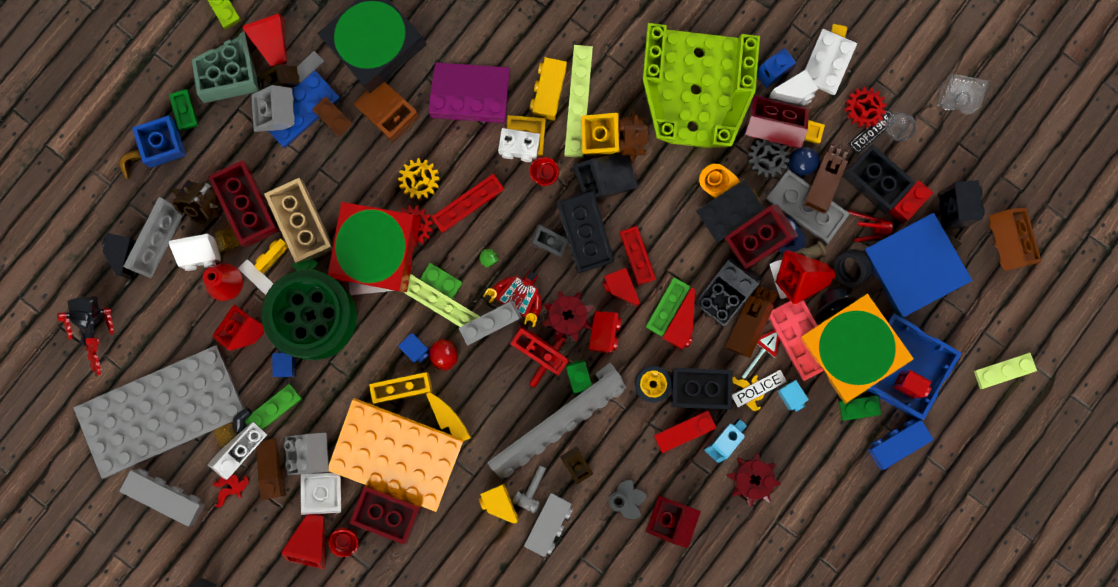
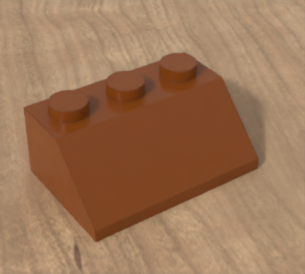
M1027 208L1008 209L989 215V226L994 233V244L999 251V262L1004 271L1042 262Z

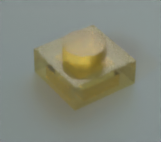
M232 228L215 232L214 238L221 252L240 246Z
M233 422L213 430L221 448L238 435L233 430Z

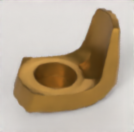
M139 149L125 153L118 162L126 179H130L129 164L135 160L142 159Z

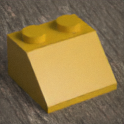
M619 113L581 116L582 154L590 157L620 152Z
M505 484L480 494L479 502L483 510L487 509L489 514L511 523L519 521Z

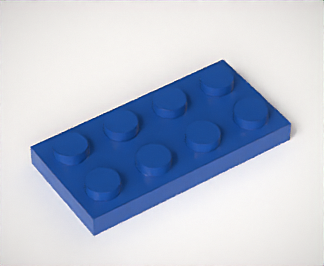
M315 70L292 90L294 98V126L284 130L269 131L284 149L320 118L312 109L325 96L334 105L341 99Z

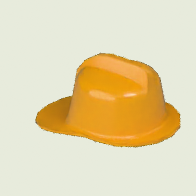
M720 164L706 166L699 176L700 186L714 198L740 183L735 174Z

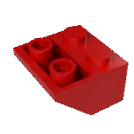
M595 311L588 351L611 354L613 350L616 351L618 338L615 337L616 331L619 332L622 320L618 318L619 313Z

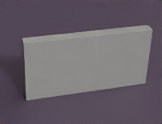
M788 169L765 201L771 205L778 204L786 216L827 245L850 213L833 201L825 214L803 205L810 185Z
M158 198L123 267L146 277H153L169 245V241H171L183 215H180L175 210L172 203L163 198Z

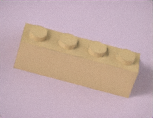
M300 178L264 194L295 263L315 259L332 251L333 244L305 183Z

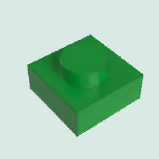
M311 259L299 263L294 262L291 266L296 270H315L320 264Z

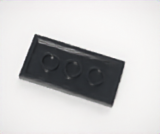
M593 189L556 201L578 274L613 263V255Z

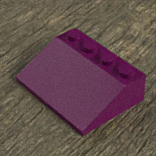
M435 62L430 93V117L436 119L506 123L510 67Z

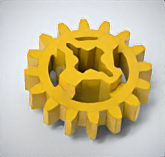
M417 158V163L410 160L411 165L404 164L405 171H399L403 176L398 178L399 182H403L400 188L405 189V195L411 193V199H414L415 196H417L418 200H421L422 196L428 199V193L434 195L433 188H439L436 182L440 181V178L436 176L439 172L438 170H433L435 167L433 163L428 166V160L426 159L423 163H421L420 158ZM427 170L431 173L432 180L426 177ZM421 176L423 181L417 183L415 178H420ZM407 179L412 182L411 189L407 185Z

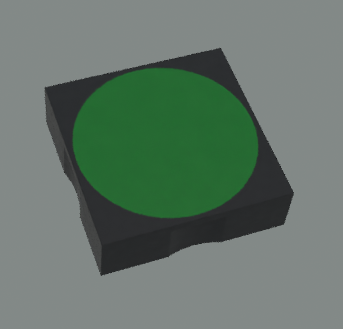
M356 0L317 33L325 45L349 68L353 76L369 93L388 79L399 66L408 62L427 45L423 36L389 0Z

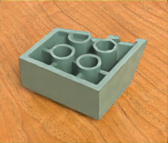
M245 31L240 33L239 37L231 41L230 39L225 41L224 45L215 50L211 49L192 59L197 95L203 103L259 91L254 58Z

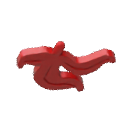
M232 474L228 479L221 477L218 482H213V485L216 487H222L226 484L232 487V489L225 488L220 490L218 494L219 502L215 506L222 507L229 494L234 495L237 493L238 498H241V491L245 490L249 485L248 477L244 476V480L239 483L237 475Z

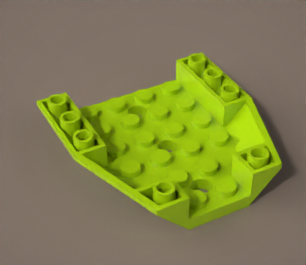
M648 23L643 84L656 138L677 145L704 148L731 147L756 91L760 36L741 34L738 38L666 30L667 25ZM697 48L701 49L704 53L703 57H696L694 50ZM697 85L700 88V94H693L691 86ZM689 122L696 123V131L692 132L688 129Z

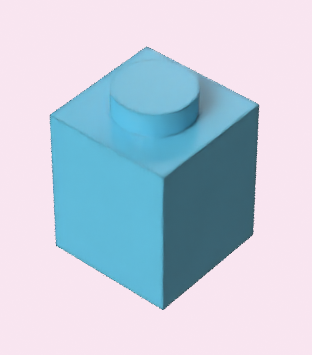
M796 380L777 390L788 410L795 409L797 412L806 406L805 402L808 401V398Z

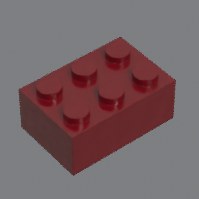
M754 95L747 115L745 135L752 138L769 140L773 143L786 144L790 147L802 148L808 131L809 108Z
M775 204L769 206L731 232L725 239L746 270L754 267L799 236L779 205Z
M366 485L362 490L349 524L405 545L408 543L422 506Z

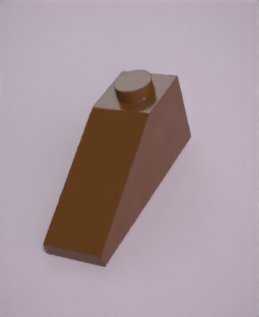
M276 438L261 441L256 447L261 501L286 496Z

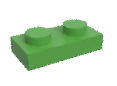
M431 263L420 278V280L451 299H454L463 284Z

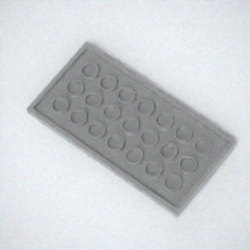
M217 345L73 407L102 479L233 422V417L244 409Z

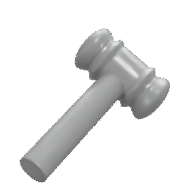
M539 465L526 494H521L519 491L516 492L512 500L513 504H517V506L532 513L538 510L540 503L538 500L535 501L533 495L546 468Z

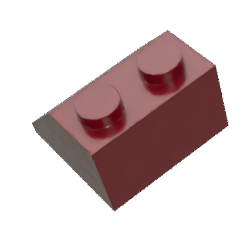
M658 495L646 533L672 544L688 548L701 511Z

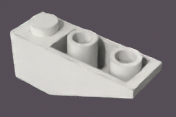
M254 422L250 423L225 445L207 465L222 478L228 479L267 434Z

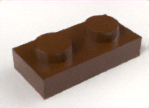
M326 96L312 109L338 137L352 125Z

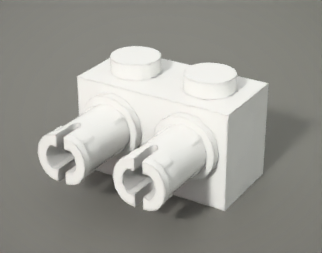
M502 128L498 149L499 155L506 159L518 157L525 162L536 160L540 134Z

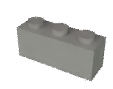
M512 300L465 324L459 330L468 346L522 318Z
M550 493L524 547L543 557L547 553L551 554L555 547V543H553L555 536L560 537L564 526L561 525L564 518L569 519L573 508L570 507L572 503Z

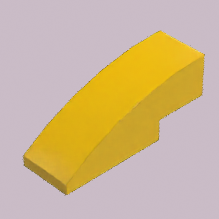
M426 393L441 430L449 427L452 436L464 441L471 439L466 426L453 409L433 393Z

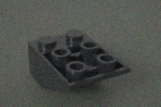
M619 153L590 159L573 165V172L580 193L593 189L596 201L639 188L628 155H620Z
M731 255L694 304L725 327L759 285L762 277L750 268L745 270L741 262Z

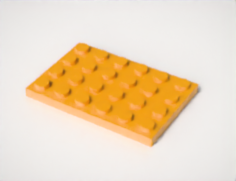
M353 398L328 467L330 472L437 512L464 440Z

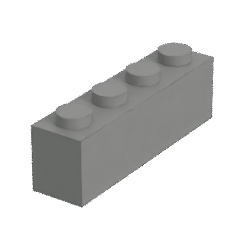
M140 468L138 470H130L119 492L188 527L195 525L205 505L200 502L201 499L192 494L188 496L183 493V489L177 486L170 487L166 485L165 480L159 477L154 479L148 476L149 472Z

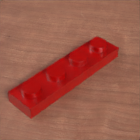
M492 174L431 218L443 234L504 191V188L495 175Z

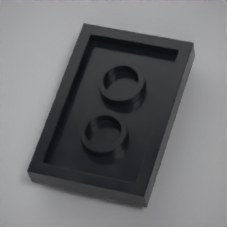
M744 179L698 209L697 213L718 243L765 209Z

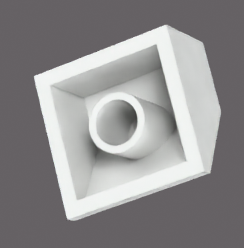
M804 70L774 88L768 99L804 107L812 102L811 100L815 97L814 94L818 87L807 70Z
M209 234L169 241L177 265L185 269V271L196 270L197 266L201 265L212 267L217 262H221L218 240Z

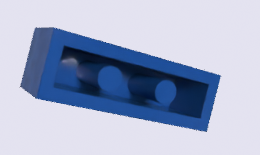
M912 418L904 423L905 427L900 430L895 428L887 433L888 437L881 440L879 438L871 443V447L867 450L879 469L885 470L934 440L922 420H914Z

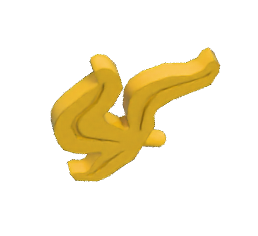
M757 375L752 378V384L758 382ZM735 376L732 377L733 384L743 389L750 386L748 381L743 379L737 380ZM764 394L747 402L746 405L753 411L760 410L761 407H757L755 401L761 400Z

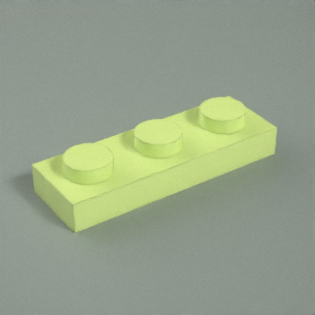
M1026 353L975 370L974 373L980 389H984L1035 372L1037 369L1031 353Z

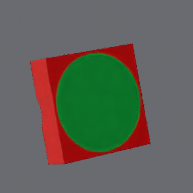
M341 202L328 275L336 280L407 292L412 268V253L417 242L421 217L414 214Z

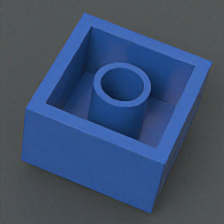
M169 115L132 127L142 161L148 167L152 168L186 156L176 121Z

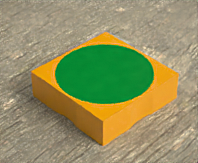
M868 294L801 336L800 339L816 363L823 368L829 382L844 404L914 359Z

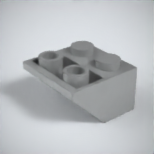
M326 433L285 436L284 448L286 450L285 467L287 475L329 472Z

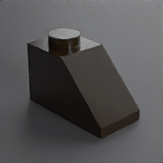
M276 65L257 77L259 91L271 85L293 89L300 84L297 66Z

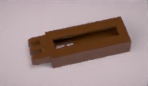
M830 144L827 152L822 156L803 202V205L823 214L830 207L848 162L845 160L848 151L844 150L842 156H840L841 148L837 147L835 153H833L834 145ZM828 163H831L829 170H832L833 174L825 170Z
M759 286L755 295L748 297L725 346L727 349L748 358L751 357L774 308L773 303L777 297V292L770 291L769 289L764 290L763 287Z

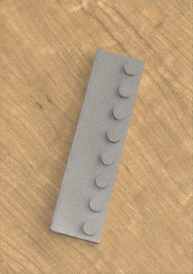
M615 369L488 461L487 463L501 479L511 476L516 468L527 464L531 457L542 453L550 443L557 442L565 432L572 431L580 421L590 418L595 410L605 407L610 399L621 395L626 386L620 374Z

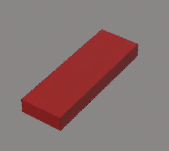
M638 226L620 231L619 234L637 286L656 280Z

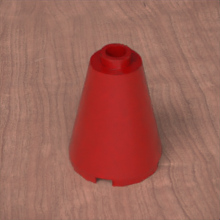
M217 264L206 269L203 273L206 291L216 300H232L240 294L243 288L242 273L231 264Z

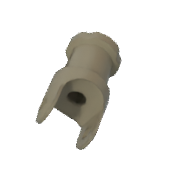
M817 241L811 247H804L795 251V253L812 259L827 256L821 241Z

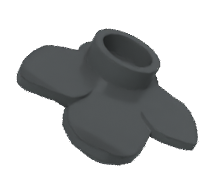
M626 480L619 484L617 492L612 493L609 497V506L614 511H620L625 518L637 519L641 517L637 506L645 501L647 495L641 490L633 489L632 480ZM616 498L622 499V503L620 505L615 504Z

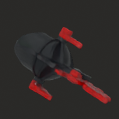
M97 296L70 299L67 301L69 312L58 313L57 319L64 323L68 340L72 339L70 322L80 328V344L87 347V357L91 362L90 367L93 372H96L97 376L101 375L99 358L96 354L99 339L94 338L93 330L101 317H104L110 335L114 334L111 309H99Z

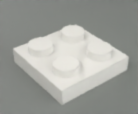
M335 473L301 474V515L341 513V475Z

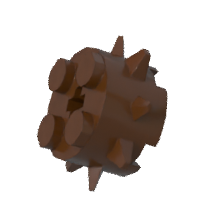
M634 110L631 111L630 117H621L619 120L620 152H617L620 155H629L633 163H635L636 155L646 154L643 146L648 144L647 124H643L645 118L638 117L637 114H634Z

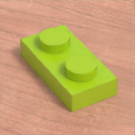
M208 0L225 30L241 21L230 0Z

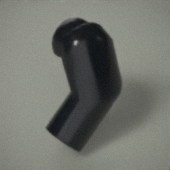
M245 407L233 417V430L237 434L246 428L245 420L253 414L248 407Z

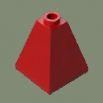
M278 13L242 26L271 67L287 63L285 19L282 15Z
M785 250L775 282L793 304H797L830 286L835 278V271L824 262Z
M323 514L306 515L282 550L281 555L286 561L325 570V518Z

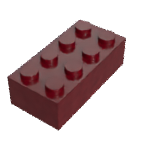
M241 160L208 176L241 246L247 248L280 232L246 162Z

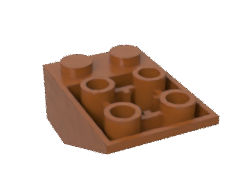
M385 82L371 93L366 91L353 103L392 143L419 118L417 111Z

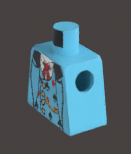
M737 419L733 425L731 423L726 425L707 445L704 451L718 463L726 460L744 439L745 436L742 434V431L746 428V424Z

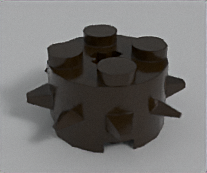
M187 180L181 189L173 188L171 190L176 195L175 202L173 203L175 210L180 215L185 213L192 217L190 221L205 224L211 217H220L215 210L218 208L219 199L212 191L211 185L205 182L199 184Z

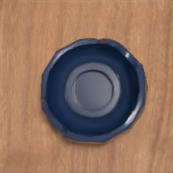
M810 147L798 148L788 158L790 160L788 166L798 176L809 175L815 172L819 166L817 151Z

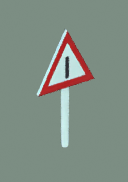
M775 330L759 338L757 344L762 349L742 375V378H746L765 351L776 358L779 337Z

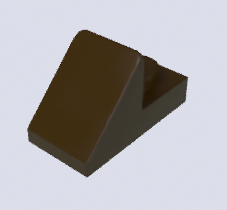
M577 446L560 456L576 484L593 475Z

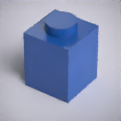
M413 333L398 346L415 364L418 362L422 363L429 356L427 354L429 349Z
M278 350V353H272L273 377H296V357L285 354Z

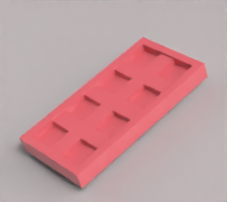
M804 300L797 304L789 301L773 309L769 320L802 382L824 371L800 340L801 336L817 327Z

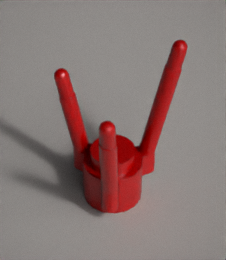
M847 210L851 215L875 221V223H857L859 226L873 227L874 233H877V235L855 238V242L884 239V236H891L893 229L891 221Z

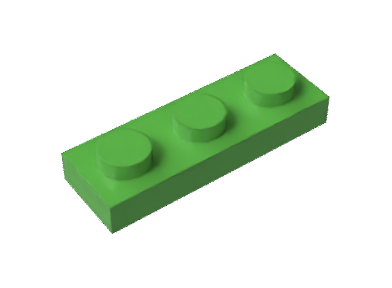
M674 277L645 328L663 337L691 286Z
M288 384L255 410L245 420V423L249 425L254 422L261 430H264L300 402L302 398L295 388Z

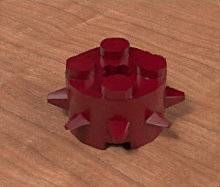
M558 291V299L553 304H544V307L549 311V318L543 322V326H552L556 331V340L565 335L571 336L574 341H578V333L583 328H592V325L587 321V314L593 310V306H584L583 302L580 301V292L572 297L565 296L561 291ZM568 311L571 312V316L574 317L572 319L569 318L568 320H565V316H563V313H568Z
M755 453L752 460L744 461L740 457L736 458L738 467L734 473L727 474V477L733 480L735 486L731 495L734 497L741 494L747 498L748 506L751 507L756 499L763 498L770 502V492L774 486H779L781 483L775 479L772 471L776 464L761 462L759 453ZM752 475L758 478L756 484L750 483Z

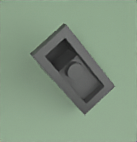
M537 225L531 240L535 248L544 249L557 257H562L568 242L566 238L541 225Z

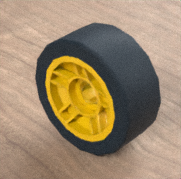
M659 366L644 368L635 379L636 393L646 402L655 403L662 401L671 391L672 381L670 375ZM651 381L657 382L655 388L650 387Z

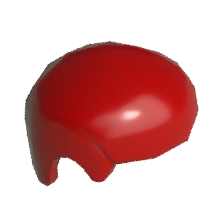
M548 157L537 158L531 163L529 169L531 179L541 186L552 185L558 179L560 173L558 164Z
M445 339L434 342L429 350L431 364L436 369L442 371L452 369L458 362L457 347L451 341Z
M342 527L336 529L330 535L328 545L331 552L336 556L349 557L357 551L359 539L356 532L351 528Z

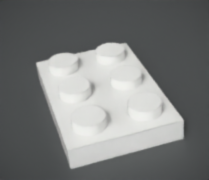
M822 29L805 67V70H807L818 89L832 95L836 94L856 48V42Z

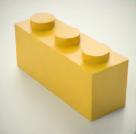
M547 57L544 58V63L540 62L538 74H541L539 81L536 80L534 92H537L535 99L532 98L530 104L533 116L555 121L567 62Z
M427 372L369 384L373 404L433 392L430 376Z

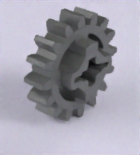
M762 139V143L757 140L755 142L756 147L752 146L750 148L752 152L748 153V157L752 158L748 161V164H753L751 171L757 170L756 176L762 173L764 179L768 175L773 179L775 173L780 176L782 174L781 170L785 171L787 168L785 164H788L790 161L785 158L789 155V152H784L786 145L780 146L778 142L773 143ZM762 148V155L756 157L757 151ZM766 155H768V157H772V160L770 162L769 159H765ZM781 160L779 166L775 168V162Z

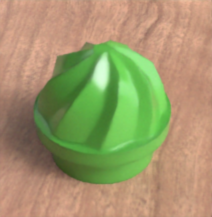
M484 249L480 254L481 265H484L486 269L499 261L497 258L498 254L492 249Z

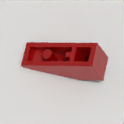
M694 288L689 290L661 338L680 350L684 347L688 348L693 340L690 336L693 333Z
M521 324L510 339L512 346L558 376L569 361L567 357Z
M707 410L654 435L661 452L664 453L716 429V426Z

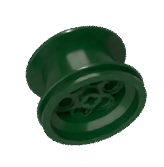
M304 269L284 275L271 286L263 301L261 318L267 337L280 351L304 360H322L337 354L348 344L356 328L357 310L350 292L340 282L326 273ZM318 293L323 295V300L320 303H316L314 299ZM302 295L304 298L303 303L296 305V297ZM328 309H333L334 316L330 319H327L326 311ZM290 313H294L295 320L289 323L287 316ZM309 313H314L316 319L310 320V318L308 317ZM324 326L326 328L325 335L318 336V329ZM305 328L306 336L300 339L298 332Z

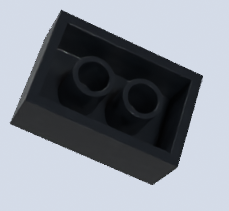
M873 144L842 176L884 214L889 212L916 183Z
M979 180L954 182L938 193L943 230L965 229L983 219L985 209L981 205L983 190L979 186Z
M673 368L671 408L732 409V370Z

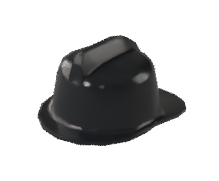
M843 286L826 291L821 298L822 308L816 312L814 320L823 321L857 301V298L849 296Z

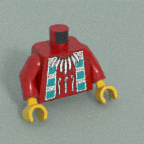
M531 271L527 272L524 279L518 276H514V278L508 277L496 283L492 288L487 289L483 297L486 295L491 296L489 303L496 299V301L504 305L513 300L521 316L525 318L524 324L527 321H532V327H535L542 309L541 295L538 293L539 289L533 286L538 276Z

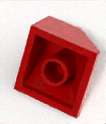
M233 304L212 337L227 350L231 351L256 343L262 337L264 328L260 321Z

